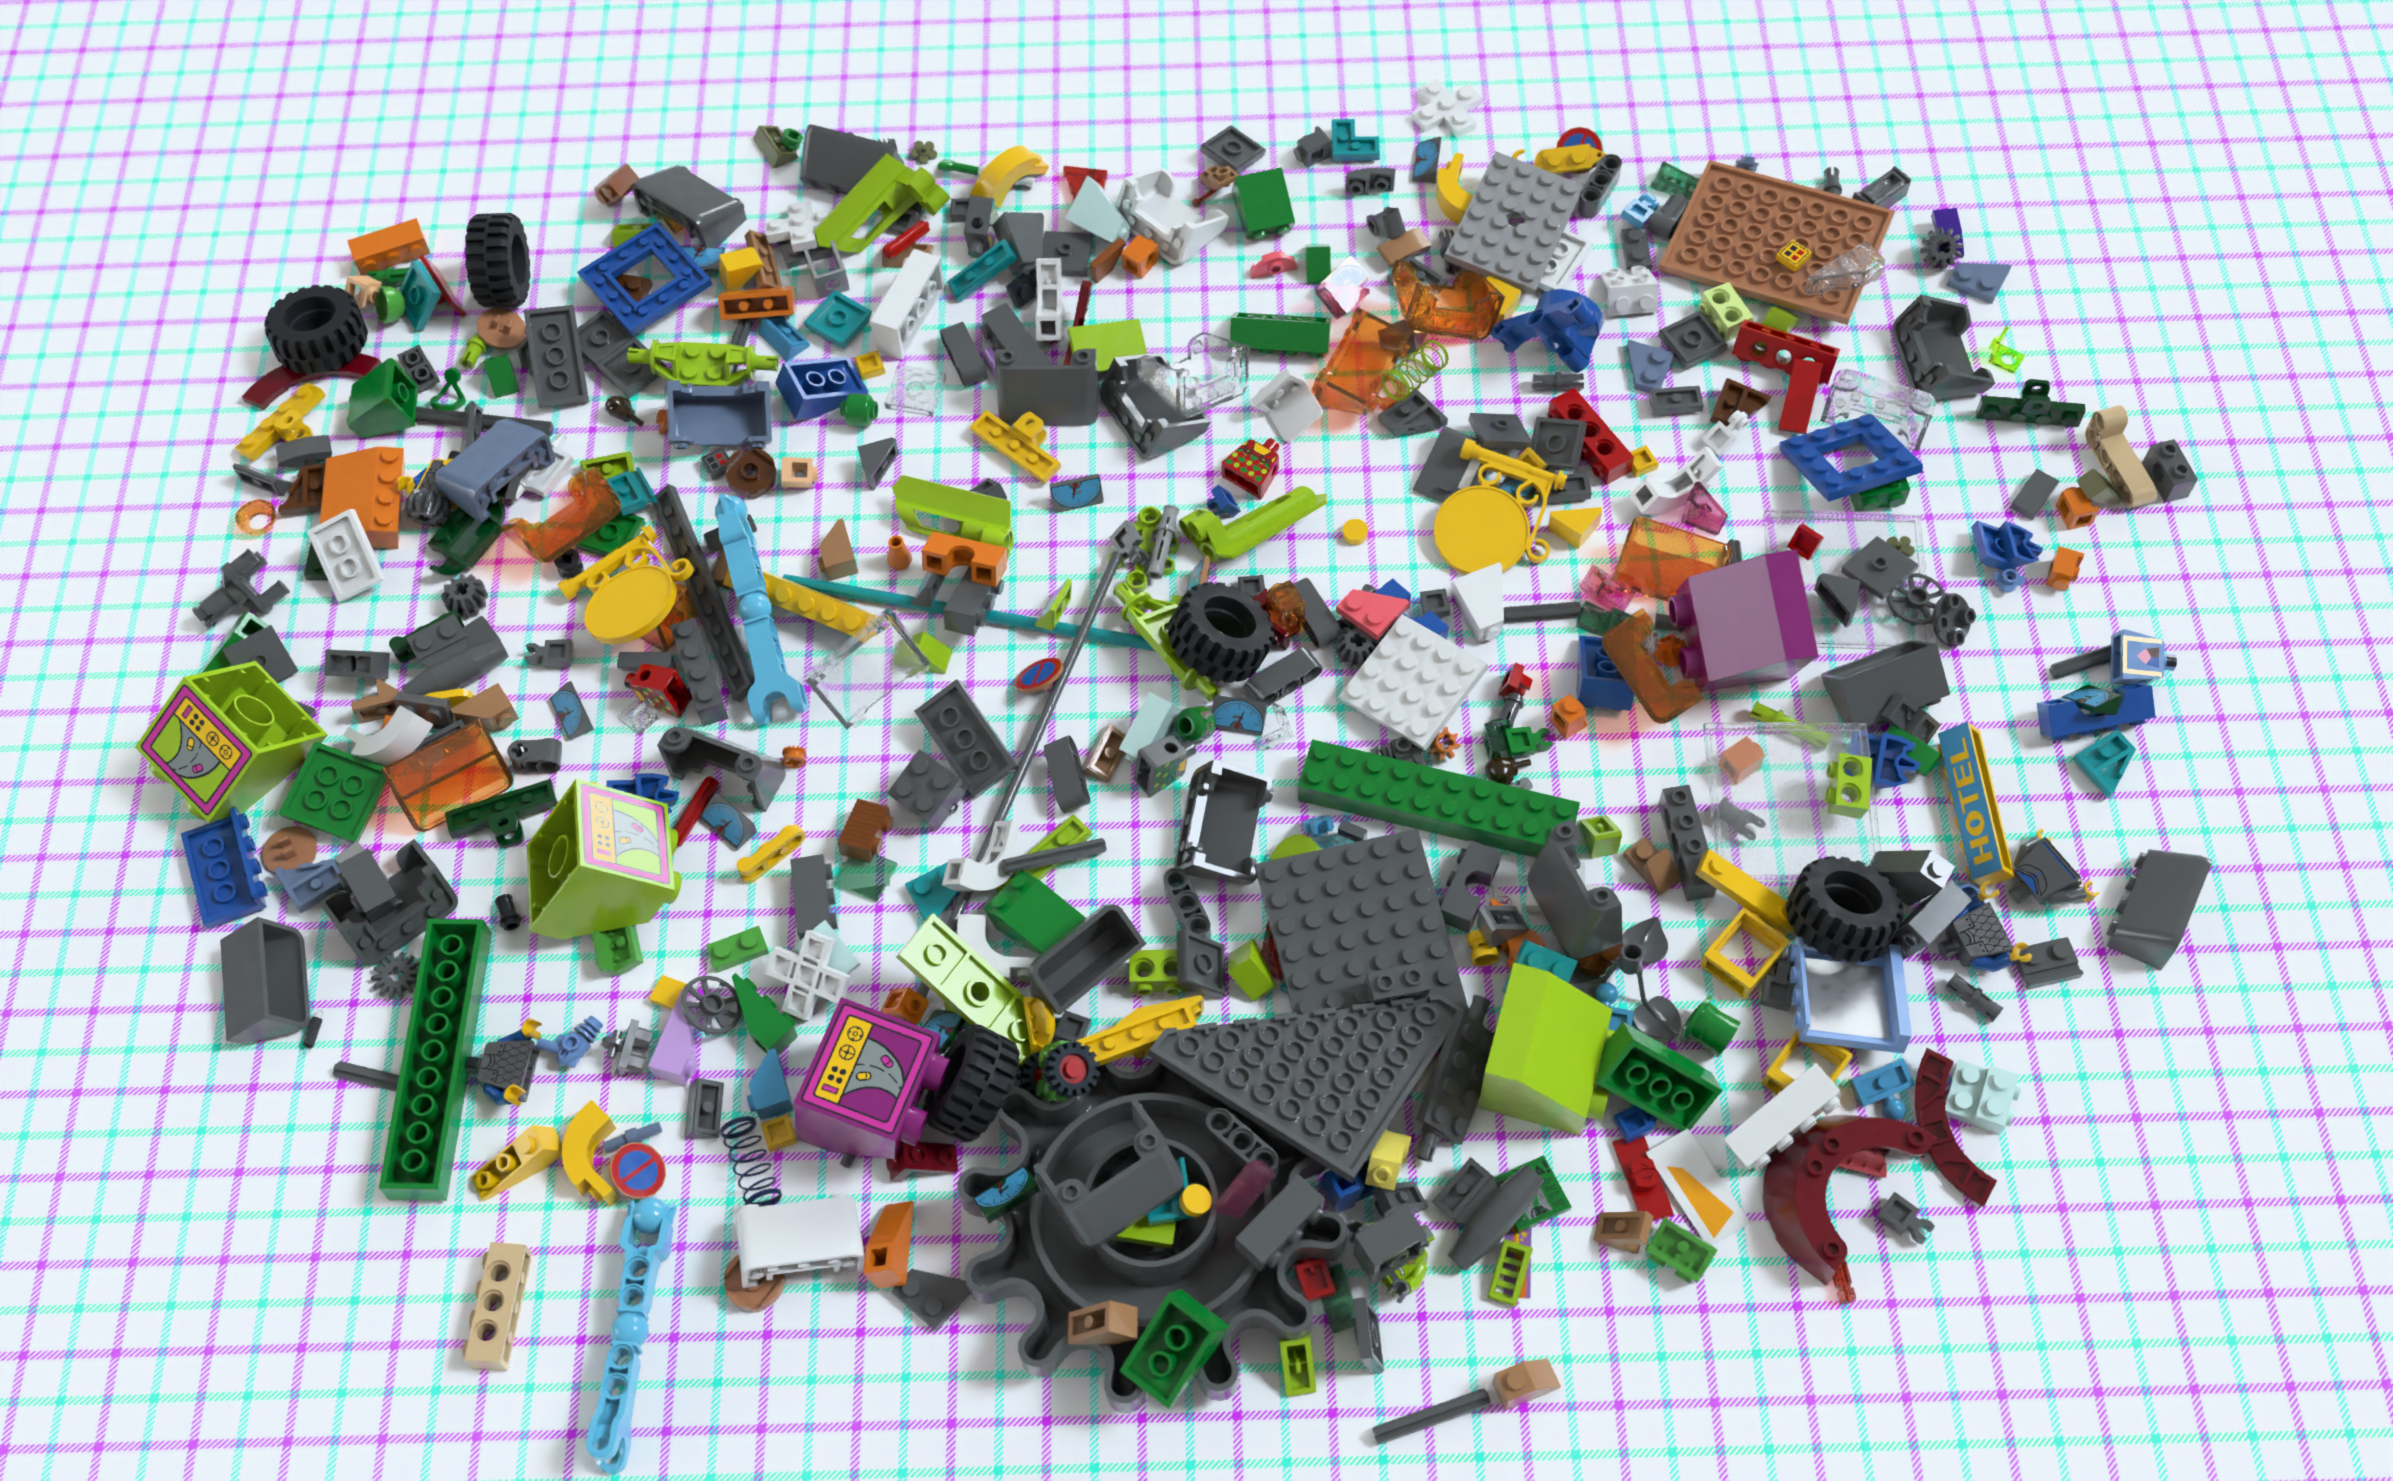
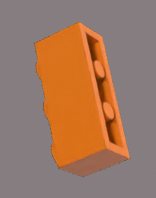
M417 218L347 240L354 263L361 276L367 275V271L382 270L419 258L422 254L424 256L431 254Z
M794 286L725 291L717 296L720 320L794 315L797 311Z

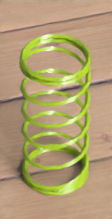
M1436 340L1425 341L1422 346L1409 354L1400 364L1384 374L1381 383L1386 395L1395 401L1407 399L1414 390L1420 388L1421 384L1426 383L1429 378L1433 377L1436 372L1441 371L1448 364L1449 357L1445 347ZM1428 343L1438 345L1444 352L1445 363L1436 349L1425 345ZM1424 348H1430L1440 356L1442 361L1440 367L1436 366L1432 358L1424 353ZM1416 354H1421L1423 363L1415 359ZM1426 357L1432 361L1433 365L1427 361ZM1408 360H1413L1416 369L1408 365ZM1415 361L1423 365L1427 375L1420 372ZM1401 366H1406L1409 376L1400 371ZM1408 367L1416 372L1419 381L1411 376ZM1427 368L1434 371L1432 375H1429ZM1419 373L1424 377H1427L1425 381L1421 380ZM1402 374L1410 380L1412 387L1409 386L1408 381ZM1388 375L1391 376V382L1396 391L1405 397L1397 398L1387 390L1385 380ZM1393 375L1400 377L1402 383L1406 386V394L1400 392L1395 387ZM1412 380L1419 383V385L1414 388Z

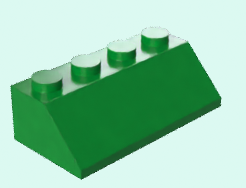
M1234 312L1231 316L1229 347H1235L1236 352H1250L1251 348L1259 349V353L1274 354V350H1282L1285 355L1295 356L1299 355V352H1309L1311 357H1323V353L1329 352L1332 318Z
M1625 1022L1620 1024L1605 1043L1596 1077V1083L1681 1132L1686 1129L1691 1130L1723 1091L1712 1072Z

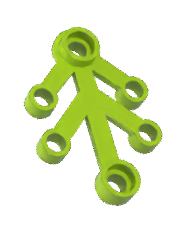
M1153 506L1144 507L1138 514V521L1133 523L1138 532L1142 531L1141 538L1143 542L1139 547L1148 555L1149 553L1152 555L1155 544L1152 540L1153 531L1155 532L1156 526L1160 524L1162 513ZM1173 537L1171 543L1175 544V546L1169 548V554H1174L1179 550V540L1176 537ZM1112 553L1109 554L1108 561L1110 560ZM1122 557L1117 569L1123 567L1124 560L1127 558ZM1167 557L1165 565H1171V567L1164 568L1163 575H1171L1175 571L1174 560ZM1140 562L1135 565L1134 571L1130 572L1126 578L1128 586L1135 594L1142 593L1148 586L1145 574L1146 565L1142 567Z

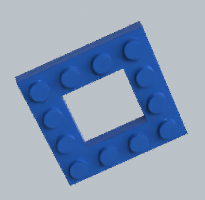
M658 221L577 271L583 283L631 336L713 285L709 276ZM654 255L675 279L636 303L615 278L649 256Z
M1873 414L1862 415L1859 418L1839 422L1836 425L1816 429L1813 432L1793 436L1790 439L1779 442V450L1828 502L1923 473V464ZM1861 441L1879 460L1839 473L1825 459L1822 453Z

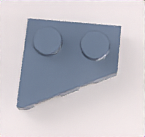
M1957 263L1946 286L1993 304L2012 265Z
M1628 339L1626 350L1629 352V365L1633 373L1634 389L1649 393L1650 389L1662 388L1672 363L1674 352Z
M335 859L322 860L315 864H299V868L284 870L282 867L273 870L300 913L343 888L337 877V874L341 873Z

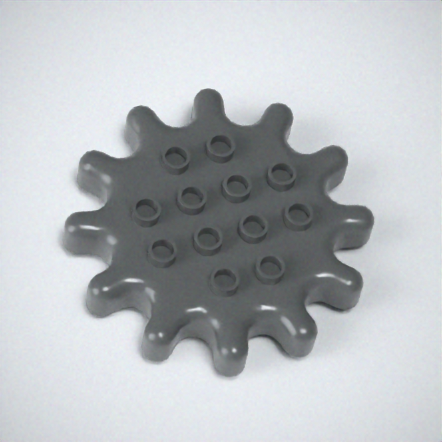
M1154 1059L1147 1068L1137 1072L1122 1071L1115 1067L1112 1062L1097 1067L1100 1075L1095 1078V1081H1097L1096 1085L1091 1087L1089 1092L1067 1098L1065 1102L1045 1103L1026 1090L1011 1088L997 1116L1001 1129L1018 1142L1021 1150L1016 1160L1005 1168L972 1167L961 1174L957 1182V1191L964 1210L969 1214L984 1218L973 1198L1023 1166L1036 1182L1034 1165L1039 1162L1055 1187L1067 1179H1077L1091 1192L1140 1160L1134 1149L1135 1136L1141 1131L1133 1120L1131 1102L1135 1099L1138 1100L1163 1135L1174 1159L1178 1160L1184 1157L1188 1186L1192 1184L1202 1185L1209 1191L1212 1199L1210 1208L1202 1216L1193 1217V1219H1180V1221L1176 1222L1172 1249L1112 1239L1096 1249L1084 1248L1077 1241L1040 1185V1192L996 1219L1006 1227L1005 1237L998 1247L970 1260L964 1272L965 1282L971 1297L980 1304H995L1007 1298L1019 1296L1027 1298L1037 1308L1036 1316L1018 1342V1353L1022 1366L1028 1374L1034 1377L1049 1376L1072 1352L1091 1350L1098 1353L1106 1361L1104 1389L1109 1405L1120 1413H1132L1138 1410L1144 1403L1146 1391L1121 1373L1120 1369L1166 1295L1182 1289L1230 1325L1214 1353L1195 1376L1200 1389L1211 1400H1227L1238 1389L1239 1369L1231 1345L1236 1336L1243 1330L1252 1327L1263 1328L1278 1339L1298 1340L1311 1334L1313 1327L1312 1306L1306 1298L1287 1283L1285 1276L1293 1263L1299 1260L1324 1258L1325 1261H1331L1340 1257L1345 1251L1348 1231L1344 1218L1338 1213L1324 1210L1323 1216L1314 1225L1309 1222L1302 1230L1304 1232L1302 1238L1293 1247L1288 1244L1282 1250L1283 1256L1273 1268L1267 1266L1262 1272L1234 1248L1235 1238L1297 1174L1306 1180L1322 1173L1328 1168ZM1217 1108L1226 1109L1276 1152L1278 1156V1174L1275 1179L1270 1182L1256 1180L1209 1139L1206 1130V1117L1210 1111ZM1216 1122L1212 1127L1215 1130H1224L1228 1125L1224 1122ZM1238 1141L1234 1146L1239 1150H1244L1250 1144L1246 1141ZM1262 1160L1257 1164L1261 1169H1269L1273 1165L1268 1160ZM1108 1300L1138 1307L1137 1339L1119 1344H1068L1069 1312Z

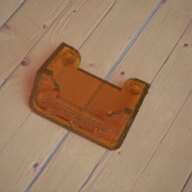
M1395 260L1391 277L1404 323L1411 331L1472 340H1484L1491 334L1505 296L1483 275L1466 270L1456 276L1452 287L1429 284L1428 282L1420 281L1415 276V267L1410 262Z
M1357 307L1352 316V322L1346 328L1342 340L1326 367L1322 371L1320 370L1314 381L1312 392L1320 406L1365 416L1368 412L1374 413L1380 401L1377 397L1383 388L1381 383L1382 377L1394 368L1400 357L1403 359L1406 357L1411 345L1407 344L1411 334Z
M596 466L582 469L570 478L568 491L574 499L573 502L543 523L541 521L529 523L523 518L509 520L500 527L507 538L537 562L549 563L613 519L620 512L621 502Z
M1641 608L1608 630L1602 638V646L1649 717L1654 722L1665 724L1705 699L1698 686L1690 680L1679 681L1673 686L1669 684L1642 644V641L1652 634L1654 623L1645 608Z

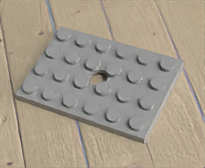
M1495 151L1445 252L1443 260L1486 277L1492 276L1534 296L1576 207L1584 185ZM1518 215L1523 219L1524 223L1513 227L1508 224L1507 216Z

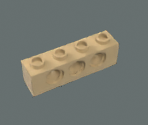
M490 1242L489 1250L483 1255L482 1281L479 1280L477 1283L476 1308L471 1311L469 1317L470 1335L469 1339L465 1340L462 1348L464 1361L473 1369L508 1371L533 1253L526 1244ZM508 1271L507 1277L503 1281L497 1282V1277L502 1272ZM502 1301L501 1306L497 1310L490 1311L494 1302ZM491 1330H495V1335L493 1336V1338L488 1341H484L485 1334Z

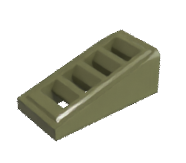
M2091 469L2077 479L2078 485L2088 499L2116 505L2122 502V498L2112 484L2097 470Z

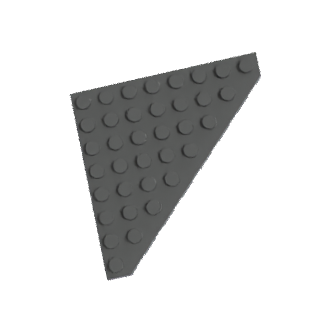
M1441 994L1429 995L1426 999L1413 1000V997L1390 1000V1003L1375 1005L1372 1002L1352 1005L1351 1008L1336 1010L1333 1007L1313 1010L1312 1013L1297 1015L1296 1012L1277 1014L1269 1019L1257 1020V1017L1234 1020L1233 1023L1217 1025V1022L1198 1024L1190 1029L1177 1030V1027L1164 1029L1149 1049L1147 1056L1352 1183L1445 1042L1455 1013H1463L1465 1009Z

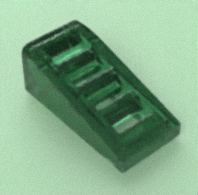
M1662 161L1649 187L1670 195L1679 193L1685 196L1686 200L1690 201L1700 179ZM1690 186H1694L1692 192L1689 190Z

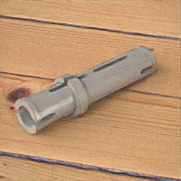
M1164 505L1160 524L1156 526L1155 532L1157 536L1146 575L1152 579H1162L1171 540L1176 535L1175 525L1179 508L1174 505ZM1168 524L1166 535L1164 537L1166 525ZM1162 547L1160 558L1158 560L1160 548Z

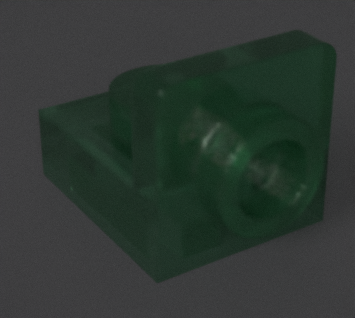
M1494 719L1484 723L1482 739L1488 760L1501 757L1502 752H1505L1506 746L1502 733L1504 729L1511 728L1510 719Z

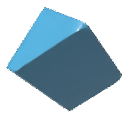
M783 316L762 318L758 330L759 335L785 361L792 359L810 346V343Z

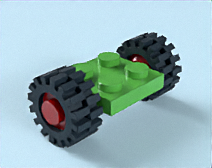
M1060 1040L1045 1045L1044 1050L1031 1054L1030 1057L1023 1060L1024 1064L1020 1065L1018 1069L1021 1071L1020 1075H1017V1080L1021 1081V1085H1018V1087L1045 1103L1065 1102L1067 1098L1089 1092L1090 1088L1096 1085L1097 1081H1095V1078L1100 1075V1071H1097L1100 1063L1099 1061L1095 1062L1094 1057L1097 1055L1095 1052L1089 1051V1046H1082L1081 1042L1072 1043L1071 1041Z

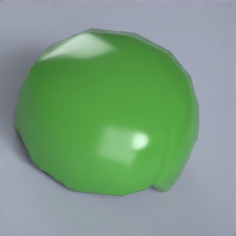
M381 286L378 288L379 291L375 299V307L379 315L378 320L382 321L383 324L397 322L403 317L405 300L402 294L394 287Z

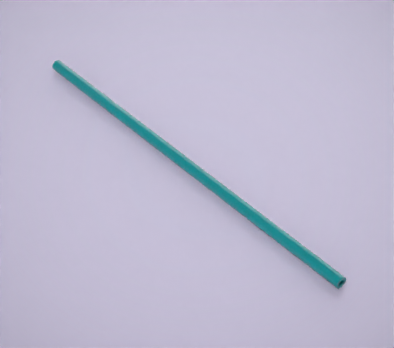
M789 574L783 575L785 579L823 594L944 615V608L948 603L934 600L930 608L913 605L912 601L915 596ZM996 610L988 611L985 621L1075 637L1080 627L1077 624L1058 621L1055 628L1051 631L1035 626V622L1038 619L1036 617ZM1091 627L1086 637V640L1155 651L1143 636Z

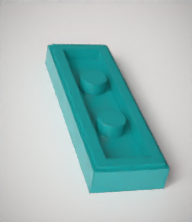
M1003 239L948 280L947 283L955 298L961 302L1015 262L1017 257L1009 243Z

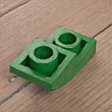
M1893 724L1885 732L1901 736L1916 744L1912 752L1906 753V755L1922 763L1915 772L1921 776L1926 777L1941 758V754L1932 747Z

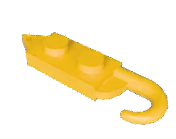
M1590 144L1544 149L1537 153L1534 166L1554 174L1592 170V166L1598 163L1606 153L1590 147ZM1525 149L1517 150L1511 157L1517 159L1520 154L1525 153Z

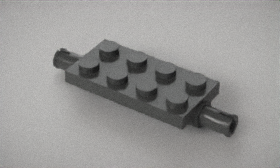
M1473 996L1467 1015L1455 1013L1417 1114L1416 1120L1423 1124L1421 1128L1423 1134L1414 1156L1422 1161L1432 1162L1439 1139L1445 1138L1453 1144L1462 1145L1481 1095L1484 1073L1495 1035L1482 1024L1488 1007L1491 1004V1001L1483 996Z

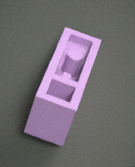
M681 989L648 1067L654 1077L686 1086L689 1077L692 1078L694 1076L698 1063L694 1027L688 1025L687 1019L681 1007H679L683 991ZM687 994L686 1001L692 1002L689 994ZM688 1008L693 1017V1008Z

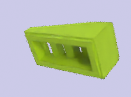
M1503 1239L1487 1298L1514 1307L1517 1306L1533 1252L1532 1247ZM1507 1251L1524 1256L1523 1261L1506 1257ZM1504 1262L1521 1267L1520 1272L1517 1273L1502 1268ZM1500 1274L1516 1278V1285L1500 1280ZM1497 1285L1514 1290L1513 1296L1497 1292Z

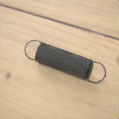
M311 1017L303 1041V1045L306 1048L314 1047L323 1019Z

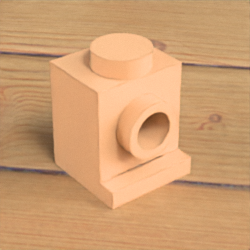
M347 276L344 290L354 297L360 308H365V306L375 305V299L379 291L378 288L381 287L382 282L368 276ZM356 285L361 287L359 294H354Z
M782 457V489H787V487L812 488V482L818 481V467L813 466V458ZM798 472L805 475L804 477H795Z

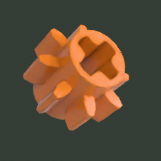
M1674 634L1667 635L1657 641L1658 646H1656L1657 649L1653 653L1658 663L1662 662L1667 667H1674L1679 665V648L1687 647L1685 639L1680 640Z
M1448 727L1443 728L1442 732L1431 743V750L1428 752V755L1434 754L1438 756L1439 762L1443 760L1445 755L1449 759L1455 757L1452 750H1457L1461 747L1460 744L1456 743L1455 739L1458 733L1452 734L1448 732ZM1441 739H1443V744L1448 745L1445 749H1442V744L1438 743Z

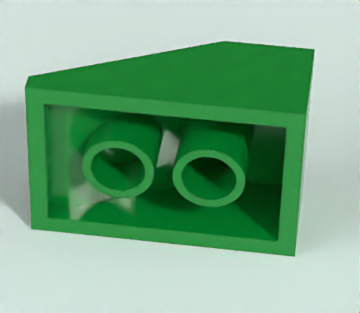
M1023 870L983 908L996 930L1039 955L1086 919L1085 916L1042 881Z
M1182 1289L1170 1292L1166 1295L1120 1369V1372L1166 1408L1170 1409L1214 1353L1230 1325Z

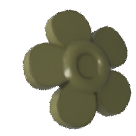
M917 140L914 142V149H911L910 155L914 159L919 158V163L927 164L929 159L934 160L937 158V151L934 150L935 145L933 142L927 141L924 145L921 140Z
M1893 536L1887 539L1888 544L1907 557L1914 555L1915 548L1910 546L1911 540L1909 537L1902 536L1899 541Z

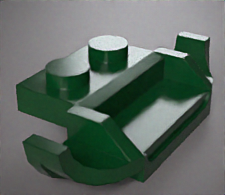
M496 495L497 502H490L488 510L490 517L483 523H479L460 507L451 514L449 519L427 543L432 550L442 553L446 559L441 566L431 565L429 569L432 572L448 576L457 574L466 567L473 568L503 532L501 527L505 520V506L501 496Z

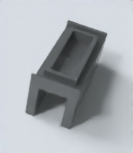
M1894 165L1890 171L1860 192H1854L1852 199L1890 208L1907 196L1912 179Z

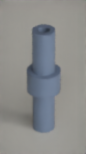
M659 1121L639 1129L633 1127L625 1130L623 1135L604 1141L603 1146L606 1153L628 1143L641 1142V1140L659 1134L663 1130Z

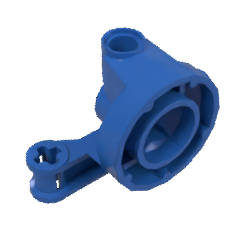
M1566 289L1549 290L1540 296L1534 311L1498 322L1491 330V336L1494 339H1498L1504 345V350L1508 353L1515 351L1528 339L1539 336L1547 349L1558 353L1559 358L1572 372L1579 373L1590 362V355L1604 324L1603 313L1596 303L1578 292Z

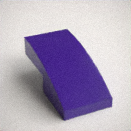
M1957 208L1932 210L1931 220L1935 233L1937 234V228L1943 227L1944 234L1951 228L1953 229L1952 238L1957 234L1960 235V238L1955 241L1956 244L1963 243ZM1945 244L1939 245L1936 248L1939 253L1943 251L1946 254V251H1944L1947 248ZM1964 247L1961 249H1957L1956 251L1960 252L1962 254L1961 258H1963Z

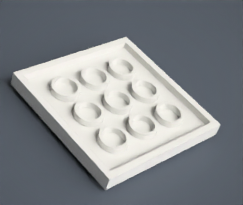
M1402 614L1343 689L1339 697L1344 703L1426 751L1489 669L1487 662Z

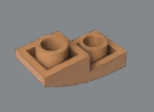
M1220 165L1209 167L1206 171L1199 174L1200 182L1214 190L1233 183L1235 177L1240 176L1229 166L1221 167Z
M1417 227L1406 231L1398 237L1385 241L1377 247V251L1388 266L1392 267L1401 264L1409 255L1413 256L1429 251L1432 244L1422 230Z

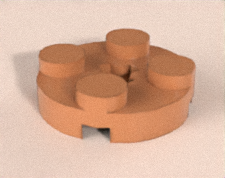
M739 1254L729 1262L724 1272L725 1291L730 1301L740 1309L757 1313L776 1302L786 1283L784 1273L773 1275V1280H767L765 1275L760 1278L761 1283L758 1287L742 1289Z

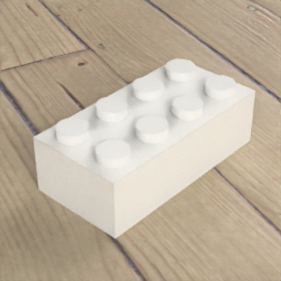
M913 249L910 256L904 259L901 271L898 275L894 276L890 289L887 293L883 294L879 307L870 316L869 324L872 328L876 350L879 353L904 360L945 290L940 257Z
M1815 1063L1723 1140L1749 1172L1753 1168L1758 1172L1771 1161L1770 1154L1776 1149L1781 1153L1794 1142L1792 1136L1798 1131L1804 1134L1816 1125V1117L1820 1113L1824 1112L1828 1115L1840 1105L1841 1090L1821 1067Z

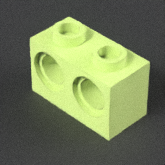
M1729 282L1702 293L1699 310L1726 342L1737 338L1744 319L1753 322V315Z

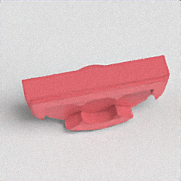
M1276 251L1261 256L1262 260L1256 265L1253 264L1249 273L1251 279L1295 270L1298 267L1294 256L1285 255L1283 251Z
M1877 1148L1856 1152L1845 1158L1837 1166L1886 1178L1887 1162L1883 1153Z

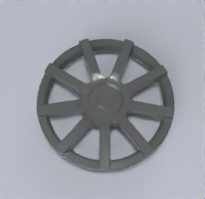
M1913 573L1907 578L1910 586L1909 591L1901 585L1896 588L1905 597H1895L1891 593L1886 597V602H1888L1895 617L1911 623L1912 626L1932 624V615L1926 607L1934 609L1935 603L1928 600L1943 596L1946 593L1943 587L1933 578ZM1913 577L1923 578L1926 581L1922 587H1915ZM1932 582L1939 591L1928 594L1926 588ZM1894 602H1905L1906 605L1897 609ZM1912 608V618L1904 615L1903 612ZM1918 610H1921L1926 619H1917Z
M699 976L689 981L682 991L679 1007H681L688 1025H692L708 1036L711 1034L728 1033L738 1024L741 1018L742 1008L735 989L725 980L715 976ZM707 980L720 983L715 992H709ZM701 981L704 996L698 993L692 985ZM724 986L732 992V997L723 999L720 995ZM688 992L699 1002L686 1001ZM736 1002L737 1012L724 1009V1005ZM688 1008H699L700 1011L692 1017ZM720 1013L733 1018L734 1021L727 1025L720 1016ZM706 1015V1026L701 1025L696 1020ZM712 1017L716 1019L721 1028H712Z

